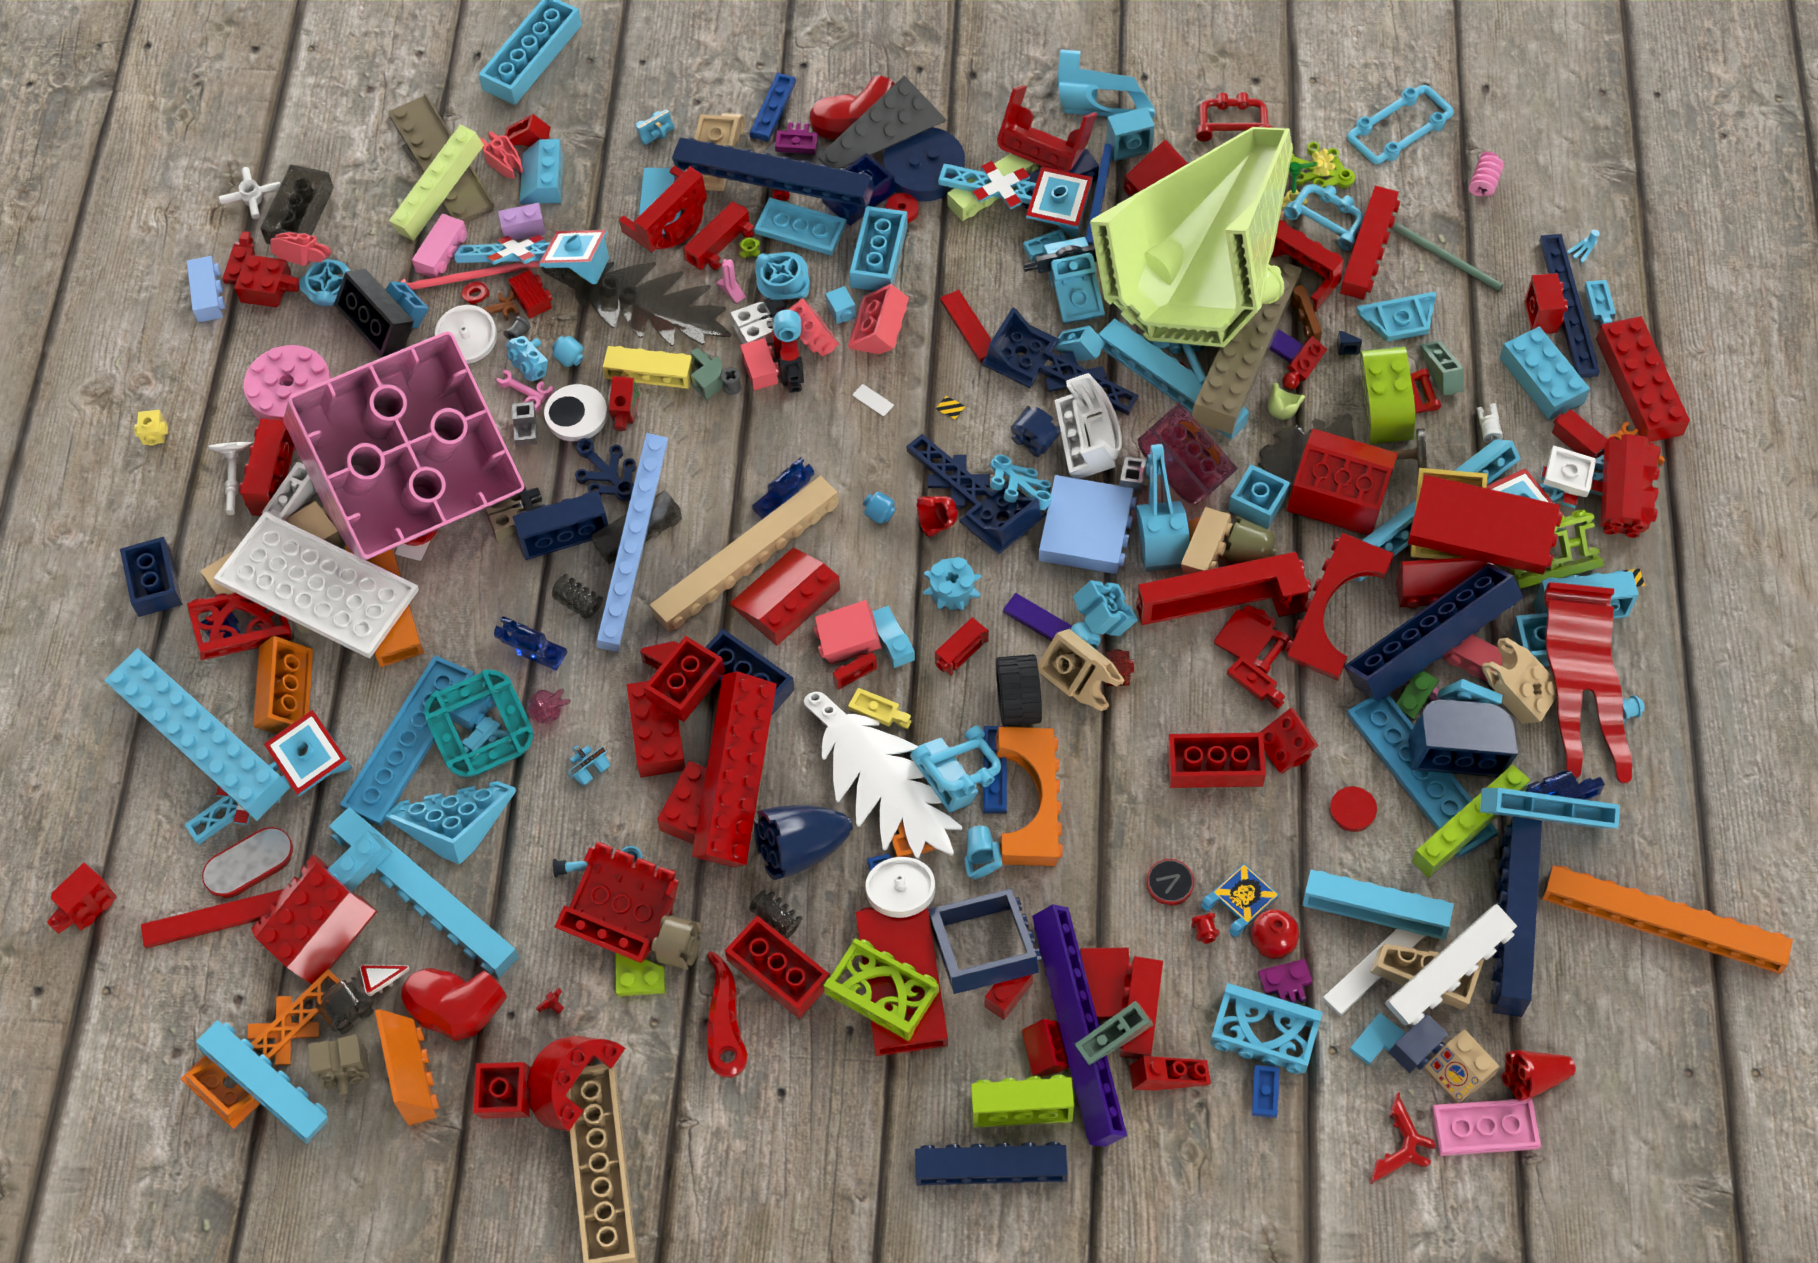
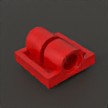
M1289 708L1260 731L1263 732L1264 750L1279 773H1285L1291 767H1297L1305 763L1312 756L1311 751L1319 746L1293 708Z

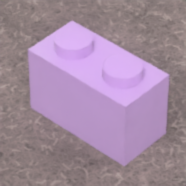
M539 203L498 211L504 237L508 235L513 240H519L546 234Z

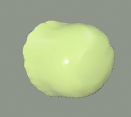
M1273 383L1268 401V411L1270 415L1279 420H1288L1296 414L1305 396L1286 392L1279 388L1278 383Z

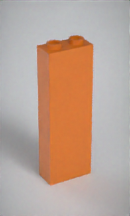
M346 545L345 550L352 553V551ZM394 549L366 560L402 578ZM410 604L375 651L380 667L424 654Z

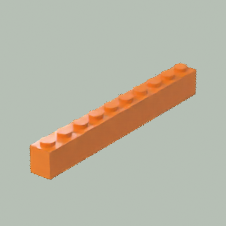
M1552 866L1542 896V900L1779 974L1788 965L1793 939L1787 938L1782 933H1771L1762 930L1756 925H1745L1730 917L1723 918L1713 915L1708 910L1690 908L1685 903H1674L1665 900L1664 897L1659 895H1648L1642 893L1637 888L1619 886L1614 881H1603L1594 878V876L1588 873L1571 871L1565 866Z

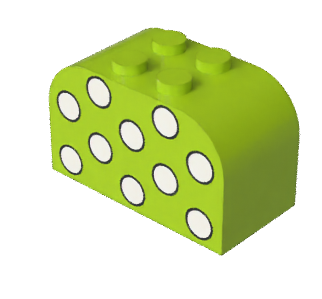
M1406 347L1361 351L1359 370L1370 444L1414 440L1415 404Z

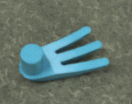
M1592 230L1587 238L1569 249L1567 254L1580 249L1573 256V259H1576L1588 249L1580 260L1583 263L1597 243L1599 231Z

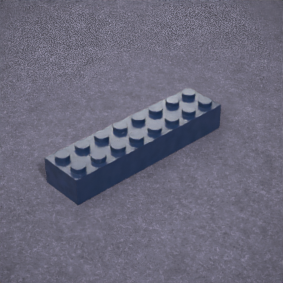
M1488 563L1347 663L1344 668L1354 687L1378 702L1386 698L1389 693L1399 686L1404 685L1414 675L1424 671L1432 662L1442 658L1453 647L1460 645L1467 637L1477 633L1488 622L1495 620L1502 612L1513 607L1516 602L1523 598L1520 588L1513 575Z
M1513 816L1510 824H1506L1504 834L1500 838V848H1503V856L1499 858L1498 870H1502L1501 878H1498L1497 892L1501 893L1500 900L1497 899L1496 904L1500 906L1517 927L1512 931L1515 935L1505 944L1502 942L1498 943L1494 947L1497 951L1492 955V958L1496 959V964L1491 970V981H1495L1494 989L1490 991L1489 1004H1493V1013L1523 1017L1532 1000L1542 820Z

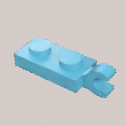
M1607 280L1586 281L1584 288L1593 320H1600V326L1601 324L1611 323L1612 319L1615 318L1616 312Z

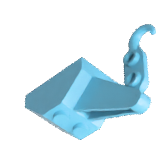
M1150 445V454H1148L1146 460V473L1150 481L1149 504L1136 506L1145 572L1182 568L1181 562L1190 544L1185 509L1181 501H1171L1163 445ZM1158 475H1161L1165 498L1163 503H1157Z

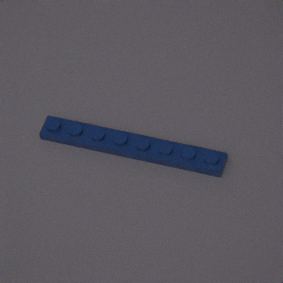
M1562 234L1541 235L1539 241L1548 274L1558 273L1559 281H1562L1564 286L1563 298L1567 299L1568 309L1567 312H1564L1562 326L1574 369L1581 378L1598 377L1600 370Z

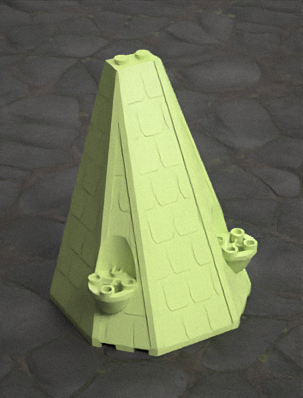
M1252 127L1090 221L1104 299L1110 305L1114 303L1122 311L1121 315L1131 325L1135 323L1144 331L1143 336L1148 341L1225 347L1260 310L1262 304L1276 302L1284 294V281L1281 276V270L1276 265H1269V261L1274 249L1293 152L1290 129Z

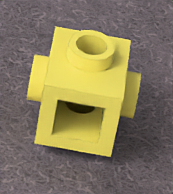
M160 410L138 412L137 424L134 425L135 436L140 438L143 445L165 443L168 425Z

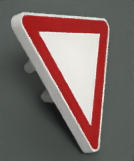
M361 965L360 971L366 996H372L376 992L383 993L382 988L387 985L392 987L393 981L410 970L409 966Z

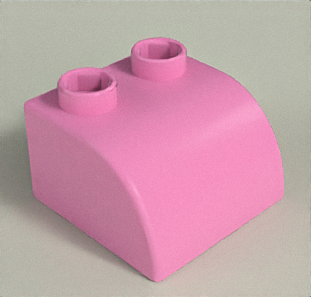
M443 332L297 392L288 399L283 418L287 431L333 525L348 548L360 559L367 560L517 495L524 489V483L451 332Z

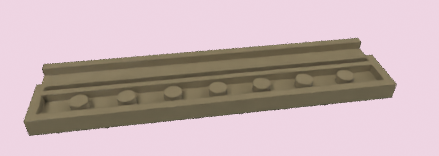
M426 93L422 97L388 111L390 119L423 173L452 136ZM469 165L442 202L449 216L462 220L465 224L479 218V214L488 210L492 212L494 211L493 208H495L493 200L471 165Z

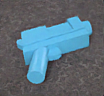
M484 717L475 727L476 730L468 738L466 737L462 744L468 754L486 746L489 742H495L497 738L502 739L508 736L509 733L507 730H501V724L494 721L492 717Z

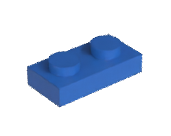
M1254 1066L1252 1116L1277 1118L1280 1067Z

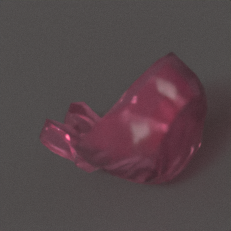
M559 689L555 693L538 690L530 696L527 702V710L534 721L548 724L559 717L561 707L570 704L571 700L560 698L564 693V689Z

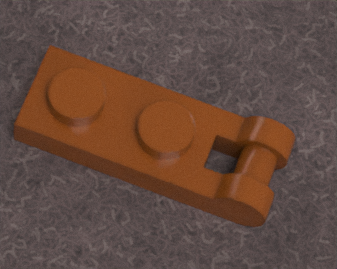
M1298 285L1293 290L1291 304L1297 308L1298 319L1303 322L1305 337L1313 336L1320 342L1322 330L1306 288Z

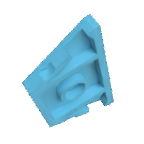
M1436 291L1357 306L1356 313L1387 342L1425 335L1429 333Z

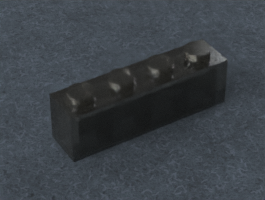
M666 490L655 497L645 542L651 538L658 537L662 531L669 527H674L682 520L680 507ZM627 514L592 535L594 547L608 565L616 561Z

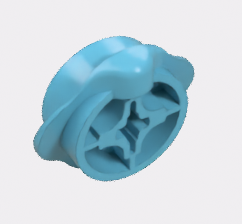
M793 252L763 253L758 255L755 273L757 287L764 297L776 301L795 298L804 299L807 297L810 286L808 267L800 255Z
M325 259L321 263L316 262L301 278L299 283L300 289L314 304L334 306L344 274L350 270L343 262L338 260Z

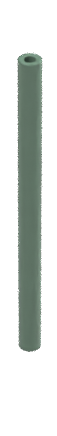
M1397 222L1394 224L1392 230L1495 290L1500 291L1503 284L1401 224Z

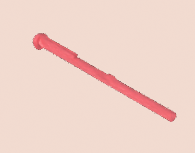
M531 261L526 264L523 262L511 263L419 280L408 283L406 279H403L401 282H405L412 290L536 268L540 267V261Z

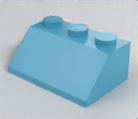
M560 139L538 140L522 153L523 173H521L520 204L561 203L563 172Z

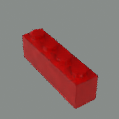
M1134 956L1132 963H1127L1125 977L1130 978L1129 987L1124 986L1122 1001H1127L1126 1007L1134 1001L1138 1002L1154 1025L1130 1042L1119 1047V1057L1138 1060L1143 1056L1152 1055L1163 969L1162 960Z

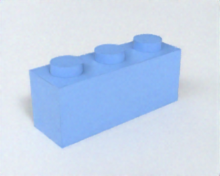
M212 256L187 260L192 309L198 323L223 318L222 309H225V302L223 296H220V292H223L221 280H218V276H221L219 264H215Z

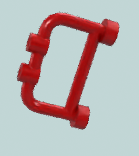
M1225 92L1218 93L1216 98L1203 101L1199 107L1200 126L1196 128V138L1201 142H1206L1212 139V131H1246L1252 127L1273 128L1269 125L1267 106L1259 99L1249 98L1245 92L1238 93L1236 98H1228V94ZM1249 106L1257 107L1260 111V123H1208L1207 109L1209 107H1217L1220 110L1227 109L1228 107H1237L1244 110Z

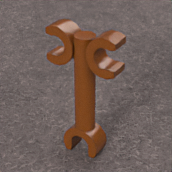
M509 290L510 296L507 298H503L501 292L498 293L499 304L482 308L489 314L503 311L506 321L509 320L508 314L514 312L516 316H520L518 307L514 305L515 297L512 290Z

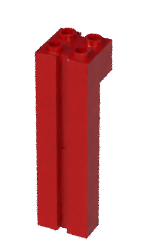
M1291 552L1138 584L1136 609L1143 626L1272 598L1278 617L1304 612L1305 604L1309 599L1308 594L1311 592V583L1304 576L1305 567L1303 560H1299L1297 552Z

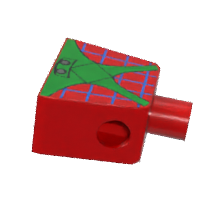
M612 377L609 413L612 421H614L613 429L617 431H625L627 423L635 422L640 394L635 379L632 377Z

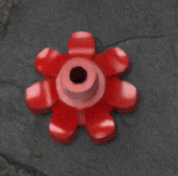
M560 987L554 992H549L546 995L547 1000L539 1004L536 1010L542 1012L545 1009L551 1008L556 1014H559L564 1009L558 1002L559 996L562 993Z

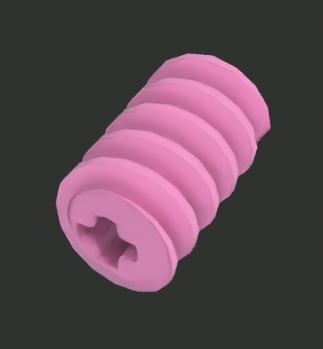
M1486 151L1480 155L1468 188L1471 194L1488 197L1495 193L1497 182H1499L1504 168V162L1495 153Z

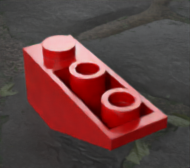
M1143 1056L1129 1065L1132 1090L1157 1091L1211 1084L1207 1060Z

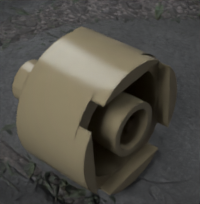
M663 916L660 923L661 930L659 936L655 937L652 943V951L656 952V958L659 963L687 970V965H693L700 949L701 941H697V934H702L701 924L675 916Z

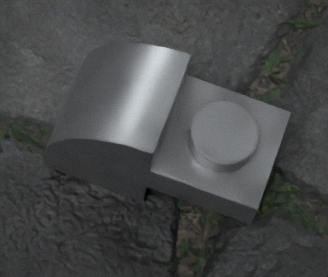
M534 402L512 404L515 447L536 445L538 426Z
M1124 458L1120 487L1133 488V492L1137 493L1142 492L1146 459Z

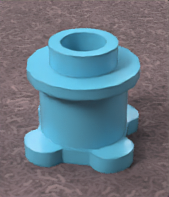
M1636 695L1630 696L1629 699L1623 698V722H1625V719L1633 716L1636 718L1642 716V712L1645 709L1644 703Z

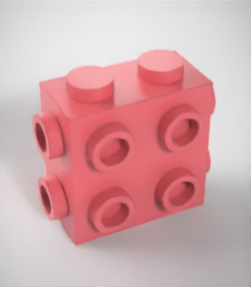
M803 298L788 309L800 315L801 334L799 337L805 345H808L813 353L818 352L824 357L839 345L820 315Z

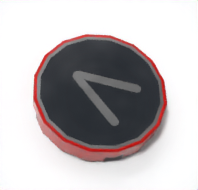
M1164 859L1156 862L1150 868L1147 875V890L1150 896L1161 904L1176 906L1184 903L1191 896L1194 888V876L1190 868L1183 862L1175 859Z

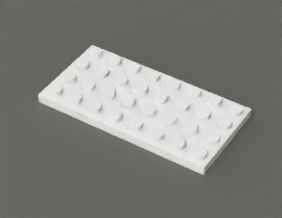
M267 512L261 515L214 577L215 583L369 659L419 591L418 585L366 560L360 559L354 554Z

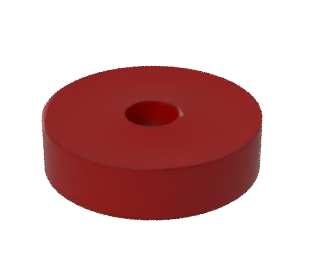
M907 193L892 195L887 200L885 206L886 209L906 211L907 224L914 221L919 212L917 200Z

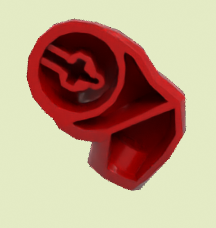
M875 76L858 96L842 94L820 99L814 104L809 114V125L812 131L818 133L821 137L836 140L895 83L887 77Z
M425 968L411 974L401 989V999L410 1016L423 1028L440 1032L454 1042L476 1036L487 1026L507 999L505 991L486 971L480 972L466 982L462 977L449 971Z

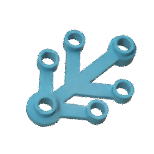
M996 455L991 460L990 467L995 472V476L990 483L992 489H1003L1005 482L1003 479L1004 474L1010 478L1008 489L1005 490L1004 494L1006 501L1016 502L1018 497L1017 486H1019L1031 498L1039 500L1040 510H1046L1050 506L1052 495L1049 493L1051 483L1047 480L1036 479L1038 472L1035 469L1012 465L1011 459L1005 455ZM1030 485L1036 486L1038 491H1036Z

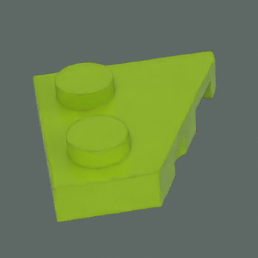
M616 953L617 996L665 993V969L663 966L645 959L642 963H639Z

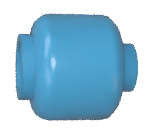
M877 491L873 496L868 494L862 504L865 506L864 515L878 524H882L884 521L888 523L897 509L894 507L895 501L880 491Z

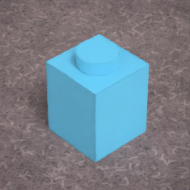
M845 286L825 293L826 306L836 324L850 321L856 317L855 303Z

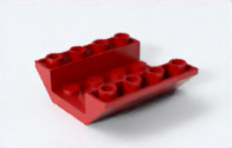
M1313 428L1306 443L1286 511L1360 534L1370 535L1374 531L1398 453Z

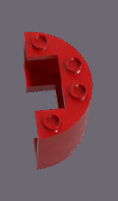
M583 1036L560 1038L547 1045L534 1060L527 1080L530 1097L528 1102L537 1120L544 1127L570 1131L584 1110L566 1097L568 1091L586 1065L590 1066L595 1058L612 1069L626 1048L611 1040Z

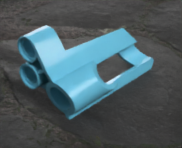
M1060 50L1058 87L1064 113L1088 115L1095 112L1097 116L1109 117L1133 110L1108 108L1096 102L1097 89L1126 91L1134 101L1136 108L1147 107L1153 119L1156 114L1155 108L1134 77L1080 69L1081 51Z

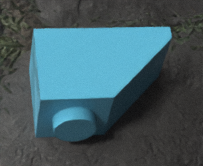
M1091 326L1062 331L1058 337L1060 340L1055 350L1062 353L1073 351L1075 358L1080 361L1094 360L1101 354V349L1105 342Z

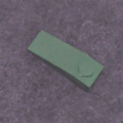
M1442 341L1420 344V349L1431 376L1443 395H1454L1458 392H1463L1464 368Z
M1134 1001L1075 1045L1087 1063L1091 1065L1130 1042L1154 1024L1141 1005Z

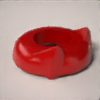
M480 281L467 284L461 292L465 302L477 306V303L490 296L487 285ZM474 292H481L477 297H471Z

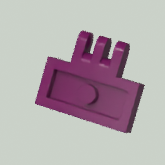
M789 122L787 131H777L775 152L816 154L818 133H809V123H805L804 129H801V122H797L796 129H794L793 122Z
M1305 959L1258 970V977L1264 994L1271 995L1277 993L1278 998L1287 1001L1285 997L1288 996L1289 1001L1295 1004L1297 1002L1294 994H1297L1300 1002L1306 1001L1302 987L1312 984V978Z

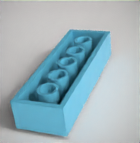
M541 0L478 74L482 90L516 105L582 26L579 9L560 0Z

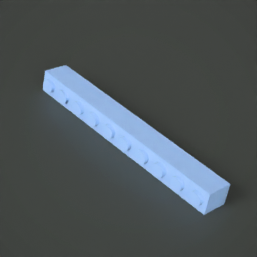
M646 433L597 638V648L614 652H619L667 450L668 437Z

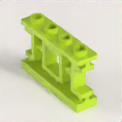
M1577 510L1572 512V516L1564 517L1563 515L1560 527H1555L1554 531L1559 536L1562 555L1553 558L1551 568L1546 567L1544 575L1511 568L1510 573L1514 576L1519 588L1539 584L1542 580L1550 577L1558 579L1604 567L1603 558L1598 556V553H1600L1599 548H1588L1585 529L1595 527L1594 522H1592L1594 514L1587 513L1585 510ZM1576 524L1574 525L1576 537L1568 539L1567 530L1561 527ZM1578 546L1579 555L1584 556V558L1571 561L1570 548Z

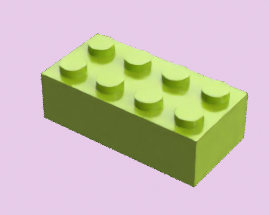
M1054 1075L1051 1079H1041L1040 1077L1032 1076L1026 1078V1080L1016 1081L1014 1078H1004L1001 1082H991L990 1080L982 1079L976 1081V1083H971L973 1128L1072 1122L1074 1112L1072 1077L1066 1078L1064 1075Z

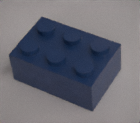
M164 537L120 549L131 605L138 617L183 605L172 552Z

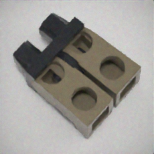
M524 485L523 491L519 494L485 508L497 543L505 541V537L517 533L512 516L518 515L523 511H532L545 505L532 506V504L542 501L538 487L526 490Z

